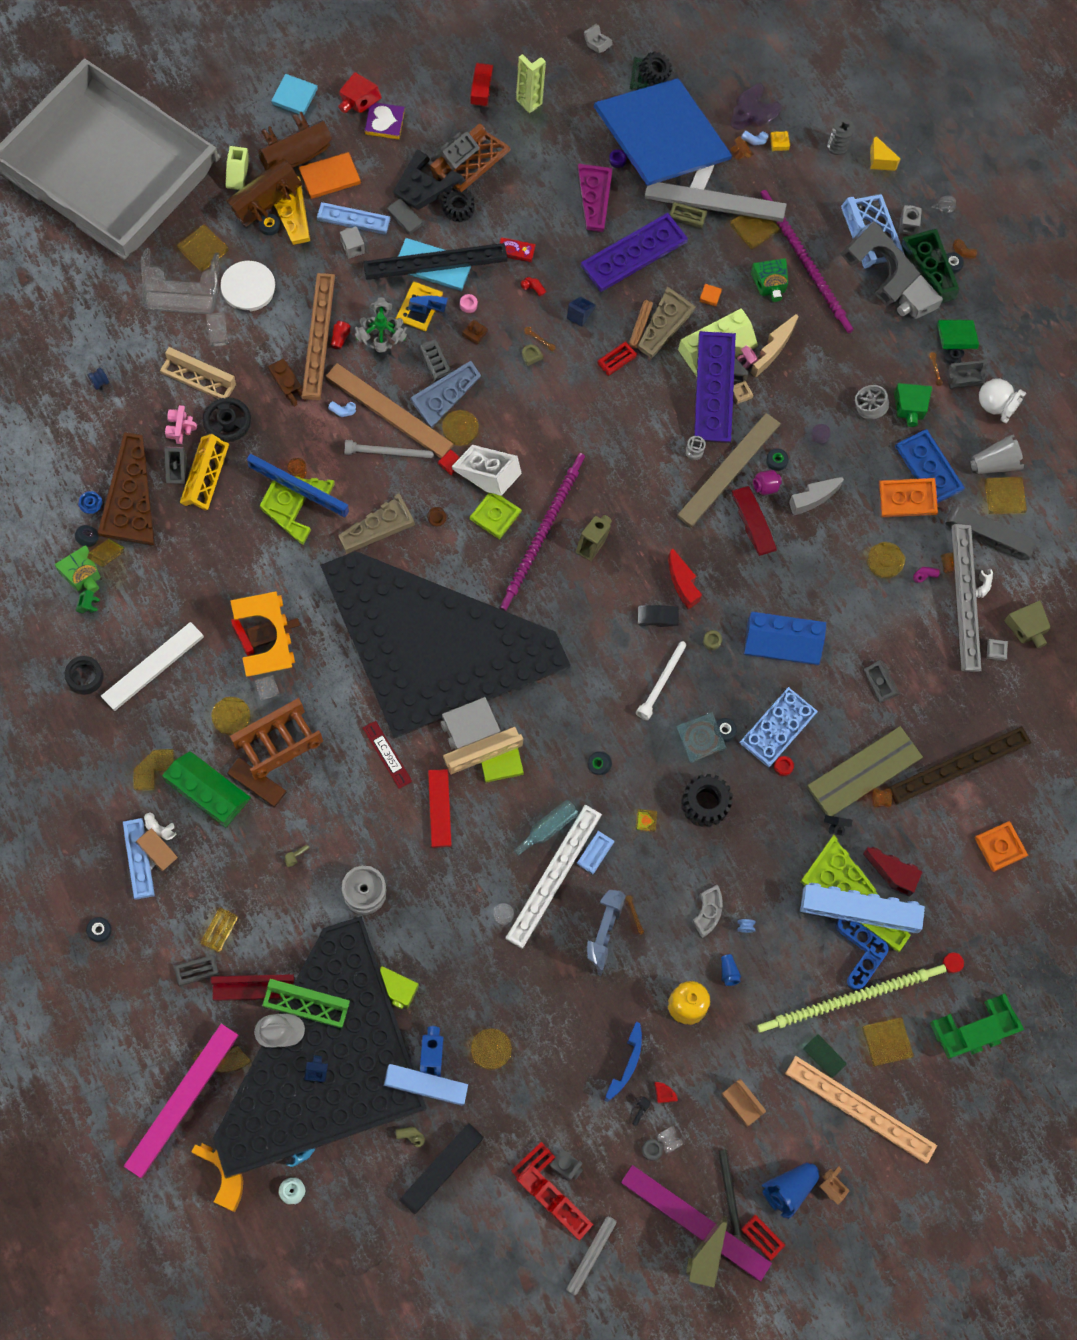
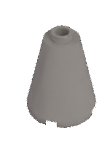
M1014 435L1007 436L972 456V461H970L972 471H976L977 474L1023 470L1024 464L1020 465V460L1023 459L1017 439L1013 440Z

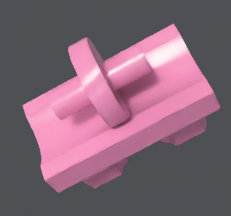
M180 405L178 410H168V422H176V426H166L165 429L166 438L175 439L177 444H182L184 430L186 435H190L191 431L197 429V424L192 421L193 417L188 416L186 420L185 406Z

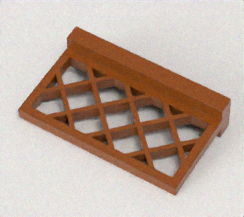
M480 123L469 132L480 147L478 154H472L466 159V164L459 165L454 169L455 172L456 170H466V174H460L466 181L461 185L457 183L452 186L459 192H463L511 151L510 146L486 132L485 126ZM487 139L491 141L489 144H482ZM493 148H502L500 152H493ZM481 149H491V153H481ZM442 156L430 165L433 178L436 180H443L446 177L445 174L452 171ZM491 158L488 162L481 163V159ZM478 159V163L469 164V160ZM478 168V171L475 173H469V169Z

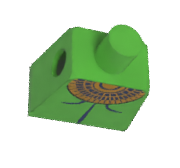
M86 545L54 564L59 574L76 591H81L84 588L94 593L98 591L99 586L95 581L101 577Z

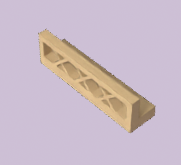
M168 347L165 352L167 360L162 366L160 373L217 399L229 397L236 386L235 378L231 374ZM171 363L179 368V370L170 372L167 369ZM192 372L195 378L186 379L183 373ZM208 379L212 385L204 387L200 385L199 381ZM224 386L228 389L222 395L217 393L215 388Z
M516 727L447 753L443 755L450 774H454L523 746V737L521 734H518Z

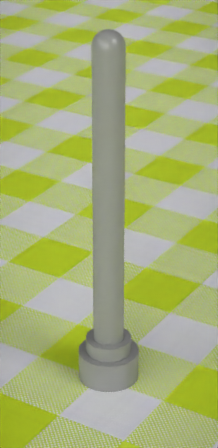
M345 440V455L364 452L432 458L434 456L432 451L358 445L353 440Z

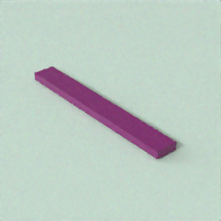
M634 1165L630 1167L621 1181V1184L702 1241L716 1225L712 1220ZM725 1232L721 1255L761 1282L772 1263L729 1232Z

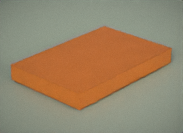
M349 152L299 167L300 174L311 199L361 184Z
M935 478L879 481L881 517L938 514Z

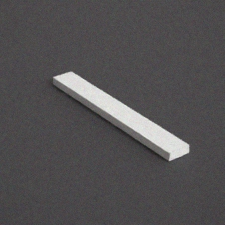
M584 805L507 934L506 940L521 949L524 948L601 818V813Z

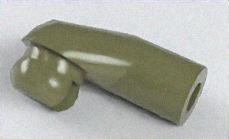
M417 1128L396 1129L397 1139L408 1138L415 1147L423 1146L425 1138Z

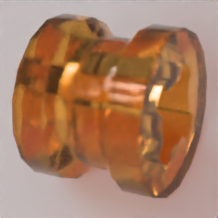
M301 458L291 459L288 463L289 474L304 479L307 475L305 461Z
M874 788L872 794L873 807L884 806L885 808H890L892 803L891 789L880 790L879 788Z

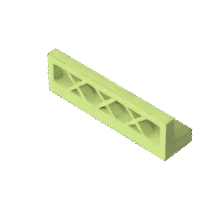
M522 54L518 58L516 100L528 113H531L541 106L543 102L546 61L541 57L531 63Z

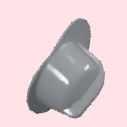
M273 1014L265 1016L258 1021L254 1034L259 1044L264 1047H285L300 1042L304 1036L305 1027L302 1020L296 1015Z

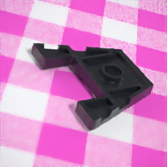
M418 149L398 181L393 193L395 197L401 198L408 205L420 210L436 200V196L445 191L447 193L457 183H464L465 179L462 175L452 170L441 182H438L421 172L420 170L430 159L428 155Z

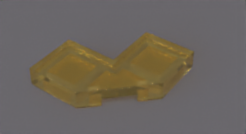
M174 749L153 750L134 769V790L155 789L154 771L167 770L174 762Z

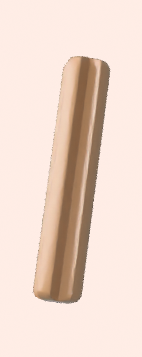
M643 301L629 342V346L632 348H638L653 303L651 301Z

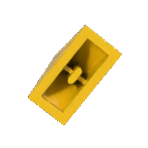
M876 136L870 147V169L895 171L901 159Z

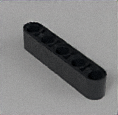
M468 1123L403 1194L399 1201L415 1215L478 1146L484 1136Z

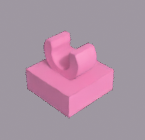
M747 345L741 349L743 354L737 358L740 362L746 359V363L743 365L745 369H748L751 364L753 365L759 360L752 348Z

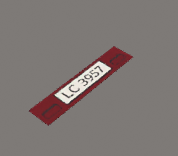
M376 720L363 727L364 732L398 788L400 789L411 783L412 779Z

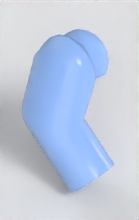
M745 131L741 138L753 146L763 145L767 142L768 134L761 132L758 136H754Z
M332 401L328 409L340 417H345L356 412V405L353 402H349L346 406L341 407Z

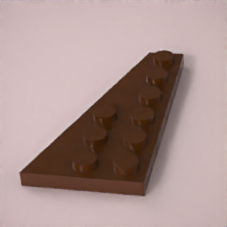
M124 432L98 535L155 546L143 435Z

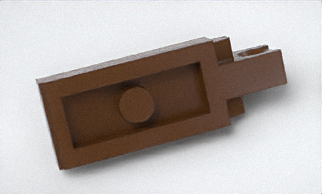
M286 617L287 625L284 626L285 633L291 634V629L300 626L298 618L288 621ZM271 621L245 629L252 647L277 640V631Z

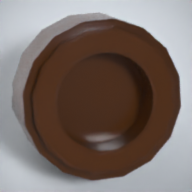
M433 507L427 514L428 521L433 526L443 525L447 518L445 511L440 507Z

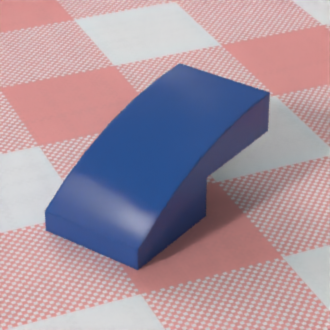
M440 296L410 298L408 310L422 314L426 313L427 308L445 312L448 298Z

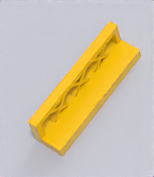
M213 434L201 437L180 500L181 504L185 506L194 504L203 510H208L229 447L227 442L221 441L220 438ZM215 443L222 446L220 454H217L215 451ZM211 459H214V462L216 464L215 470L211 471L209 465ZM206 475L209 476L211 482L209 487H206L204 483ZM202 491L205 497L204 503L197 500L199 493Z

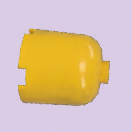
M695 981L681 983L670 994L668 1000V1010L675 1021L689 1025L700 1022L705 1017L710 1006V996L707 989Z

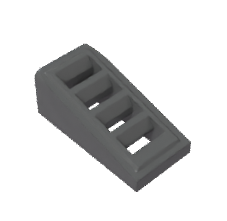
M436 339L419 346V352L435 381L451 373ZM441 368H444V369H445V370H442V371H440V372H438V373L435 372L436 370L441 369Z

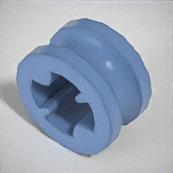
M750 919L738 920L737 923L740 927L737 928V931L743 933L755 932L753 925H755L756 921Z

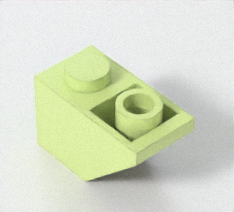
M230 146L227 158L226 188L241 190L245 186L249 165L248 148Z

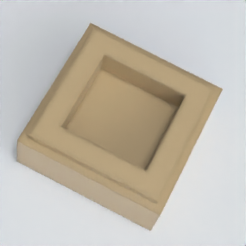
M746 381L734 385L733 399L736 405L753 398V393Z

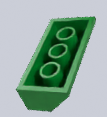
M191 751L176 759L162 775L167 784L225 828L251 799L249 795Z

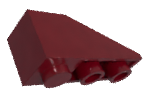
M866 848L863 855L891 889L910 897L915 892L923 871L918 870V867L913 864L901 862L896 856L883 854L878 848Z

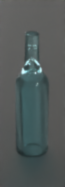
M569 800L561 803L531 828L528 838L514 849L516 855L519 856L534 844L546 842L579 815L577 809Z

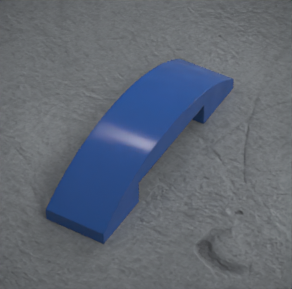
M639 1022L634 1024L627 1044L634 1046L622 1079L621 1081L615 1079L611 1081L604 1101H610L624 1088L636 1068L642 1044Z

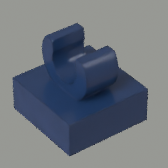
M314 1055L313 1062H307L304 1080L325 1082L328 1064L321 1063L322 1056Z

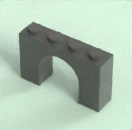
M873 221L867 224L840 254L850 266L859 263L870 251H877L886 258L889 265V275L875 294L887 306L895 302L920 273L915 265L905 257V254L897 248L893 240L884 233L881 226Z

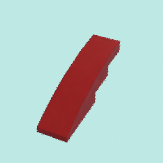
M529 1163L516 1178L579 1241L593 1226L578 1208L532 1164Z

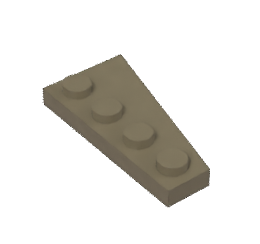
M667 287L638 345V349L652 359L695 311L696 306Z
M398 493L392 501L384 503L379 510L374 513L371 512L366 516V519L360 523L357 522L338 535L346 554L410 528L415 525V522L400 493Z

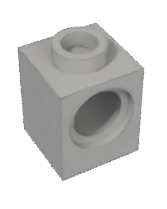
M904 205L900 215L899 233L917 234L920 227L922 208Z
M357 226L346 228L340 232L341 243L348 259L365 253L364 242Z

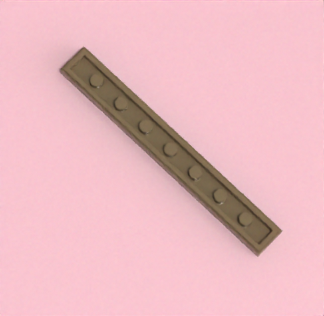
M765 413L679 512L677 518L692 528L778 429L781 423Z

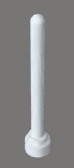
M684 641L678 644L646 703L638 707L636 715L641 719L649 720L653 714L652 706L686 647Z

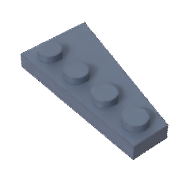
M469 361L415 394L410 400L426 424L433 428L480 379L481 374L472 361Z

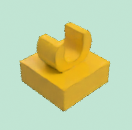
M771 132L772 151L789 150L788 132Z

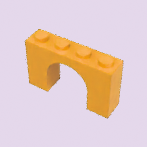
M276 591L230 600L234 620L255 616L264 617L273 623L277 631V640L269 651L242 658L246 677L292 668V663H295L293 652H289L288 649L291 640L289 633H285L284 630L287 621L285 614L281 615L280 607L283 606L281 595L277 596Z

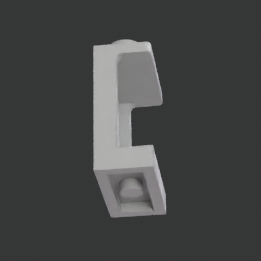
M486 697L443 713V721H440L443 731L448 732L450 736L448 742L451 749L455 748V750L501 732Z

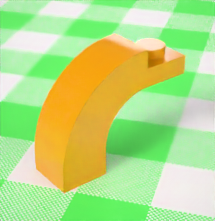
M203 1143L201 1146L195 1144L192 1153L215 1164L221 1173L222 1183L214 1203L235 1212L243 1192L242 1174L225 1179L217 1150L213 1153L212 1147Z

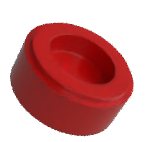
M787 756L779 757L774 763V770L780 776H788L794 769L792 759Z
M949 953L944 957L943 964L947 972L954 974L962 970L964 960L958 953Z

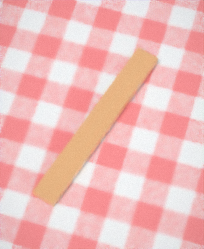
M794 1057L785 1075L925 1164L929 1162L937 1147L936 1144L799 1057Z

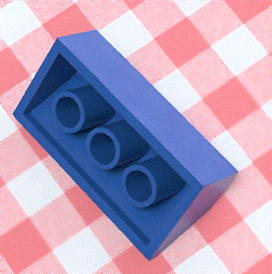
M751 612L747 622L744 655L819 665L825 641L826 622Z

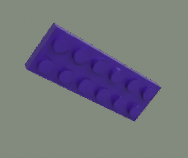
M666 213L581 262V267L598 290L602 292L687 243L688 238L672 217Z
M699 331L694 436H700L706 442H731L736 333Z

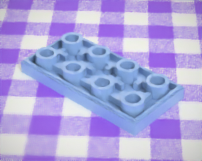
M788 687L744 736L740 744L767 767H770L818 711Z

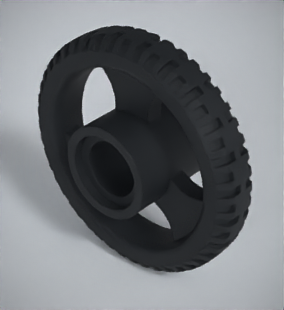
M230 397L219 398V400L216 399L211 402L205 409L203 425L208 435L213 434L223 442H233L241 439L248 432L251 426V414L248 407L240 400ZM232 405L239 408L243 412L244 417L236 418L234 410L229 408V406ZM215 409H219L217 413L218 422L210 425L209 420L212 412ZM226 418L231 419L230 421H223ZM236 427H238V428L240 429V430H238L237 432H235V433H233V434H229V435L220 434L221 431H224V432H232L233 430L236 429Z

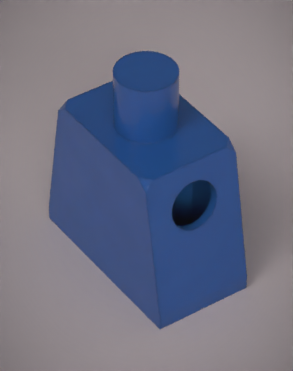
M430 1026L428 1027L427 1035H423L420 1072L441 1077L443 1036H439V1027Z

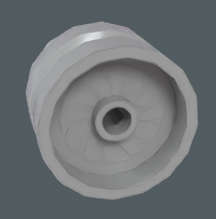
M371 866L353 868L342 881V894L345 904L351 911L357 914L368 915L375 913L386 900L387 890L384 877L377 869Z

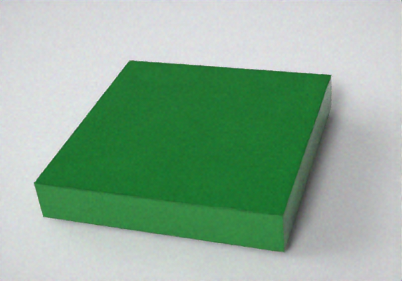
M938 320L937 326L943 349L979 348L973 320Z

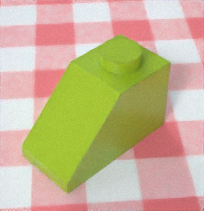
M382 966L380 972L392 1005L401 1010L403 1007L408 1009L419 987L418 983Z

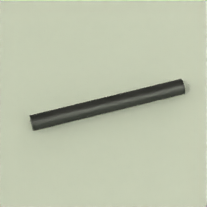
M720 1150L719 1157L733 1236L741 1235L727 1150Z

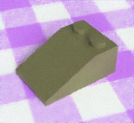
M727 1216L720 1218L695 1250L693 1258H688L686 1274L689 1275V1282L710 1287L715 1286L727 1227Z

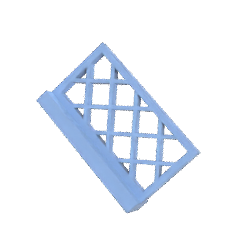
M882 194L858 199L848 197L841 208L852 238L866 226L863 223V218L870 222L875 221L881 226L883 231L890 233L894 244L904 253ZM872 201H878L880 208L877 209L872 206ZM857 204L865 206V211L859 210ZM868 209L876 213L875 218L866 214ZM879 215L885 218V225L877 221ZM870 251L861 262L865 269L870 268L873 264L887 262L884 256L877 258L875 252Z

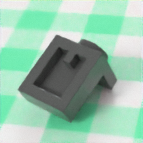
M563 1149L550 1165L553 1170L569 1182L572 1178L576 1180L583 1171L580 1168L583 1163L576 1160Z

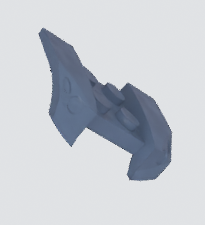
M608 890L601 899L600 903L606 906L599 931L595 943L589 940L587 942V958L596 966L600 976L603 973L608 956L607 944L610 935L607 934V931L612 930L615 919L619 920L626 898L625 894L617 890Z

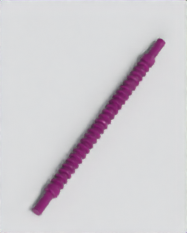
M766 190L761 191L760 194L764 200L773 201ZM784 217L783 222L777 221V225H780L779 228L782 229V233L787 237V241L792 245V249L797 253L796 255L802 261L801 263L804 265V268L807 269L806 271L809 273V276L812 277L814 284L817 285L819 292L822 293L823 297L825 296L824 300L830 305L829 308L835 313L834 316L837 320H840L847 333H851L854 329L845 316L846 312L844 309H841V305H838L839 301H836L837 298L833 297L834 293H831L832 290L828 289L829 285H826V281H823L824 277H821V273H818L819 269H816V265H813L814 261H811V257H808L809 254L806 253V249H803L804 246L801 245V241H798L799 238L796 237V233H793L794 230L791 229V225H788L789 222L786 221V217Z

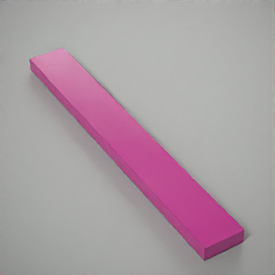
M220 1024L124 1165L125 1168L138 1177L143 1178L238 1038V1034Z

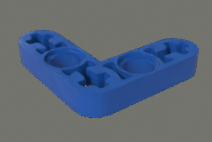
M839 919L836 923L837 931L865 951L847 978V984L852 990H860L866 985L887 955L888 945L884 940L858 922L848 921V926L851 929H843L841 922L845 923L847 920ZM855 927H857L858 929L854 932L852 936L850 933ZM859 932H864L867 935L866 942H860L857 939ZM873 939V940H874V942L872 943L873 945H871V946L868 948L867 945H868V944L871 942V940ZM878 945H881V950L883 951V953H876V948L874 946L877 947ZM864 960L872 962V970L864 969ZM860 972L865 974L859 980L861 984H853V978H856Z

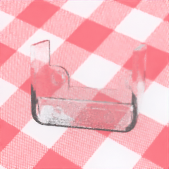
M150 248L145 249L141 256L142 299L146 309L151 311L210 314L215 310L219 286V253L215 252L211 261V270H205L201 275V283L165 280V272L162 268L150 266Z

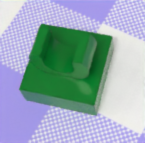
M83 591L79 595L76 612L82 614L86 611L96 612L97 608L93 607L91 602L98 603L100 599L93 597V591Z

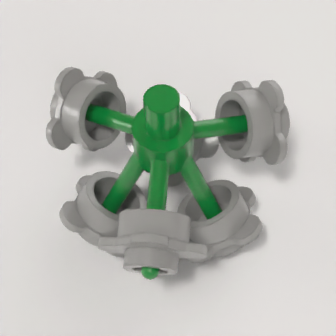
M383 297L378 298V301L375 303H371V309L374 310L377 317H370L368 319L363 317L360 319L362 327H355L356 340H359L360 343L364 341L366 345L368 344L367 341L371 338L369 333L375 335L379 330V336L374 338V343L370 344V347L375 348L378 352H385L388 348H392V344L388 343V338L383 336V330L388 335L393 334L391 339L395 341L394 345L397 342L402 343L405 341L407 336L405 333L407 328H401L403 324L401 318L389 317L387 319L385 317L389 310L392 309V304L387 303Z

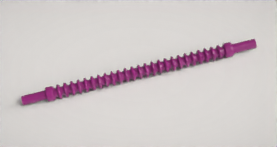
M579 453L572 468L568 469L567 475H565V479L562 481L563 484L560 485L561 488L556 493L557 497L553 498L554 501L549 506L550 510H547V514L544 516L546 519H542L543 523H540L539 532L535 533L534 541H531L532 545H529V550H526L527 554H524L523 563L519 564L518 572H515V576L512 578L513 581H510L511 585L506 589L507 594L499 609L506 611L513 596L517 595L518 588L523 583L522 579H525L524 575L528 574L527 570H530L529 566H532V562L535 560L534 557L539 552L538 548H541V544L544 543L543 539H546L545 535H548V531L551 529L550 526L555 521L554 517H557L559 509L562 508L561 504H564L563 500H566V496L569 494L568 491L571 490L570 487L573 486L575 479L579 475L578 470L585 458L584 454Z

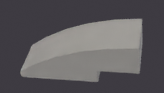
M843 477L808 484L805 492L792 495L789 504L793 516L816 508L828 500L841 487L844 481Z

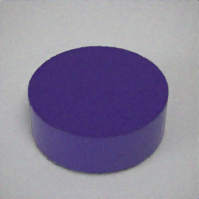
M617 149L610 153L609 162L613 167L621 168L626 164L627 155L624 151Z

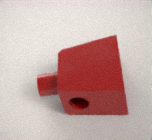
M354 72L340 89L339 93L343 102L338 107L344 114L350 109L362 113L382 98L378 85Z

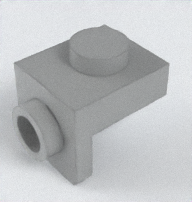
M597 24L584 32L587 47L598 53L604 52L613 45L609 37L601 34L600 27Z

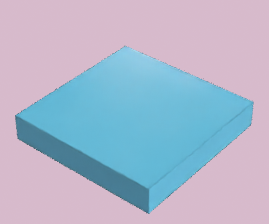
M285 74L271 102L272 105L297 114L302 112L304 116L318 88L315 84Z

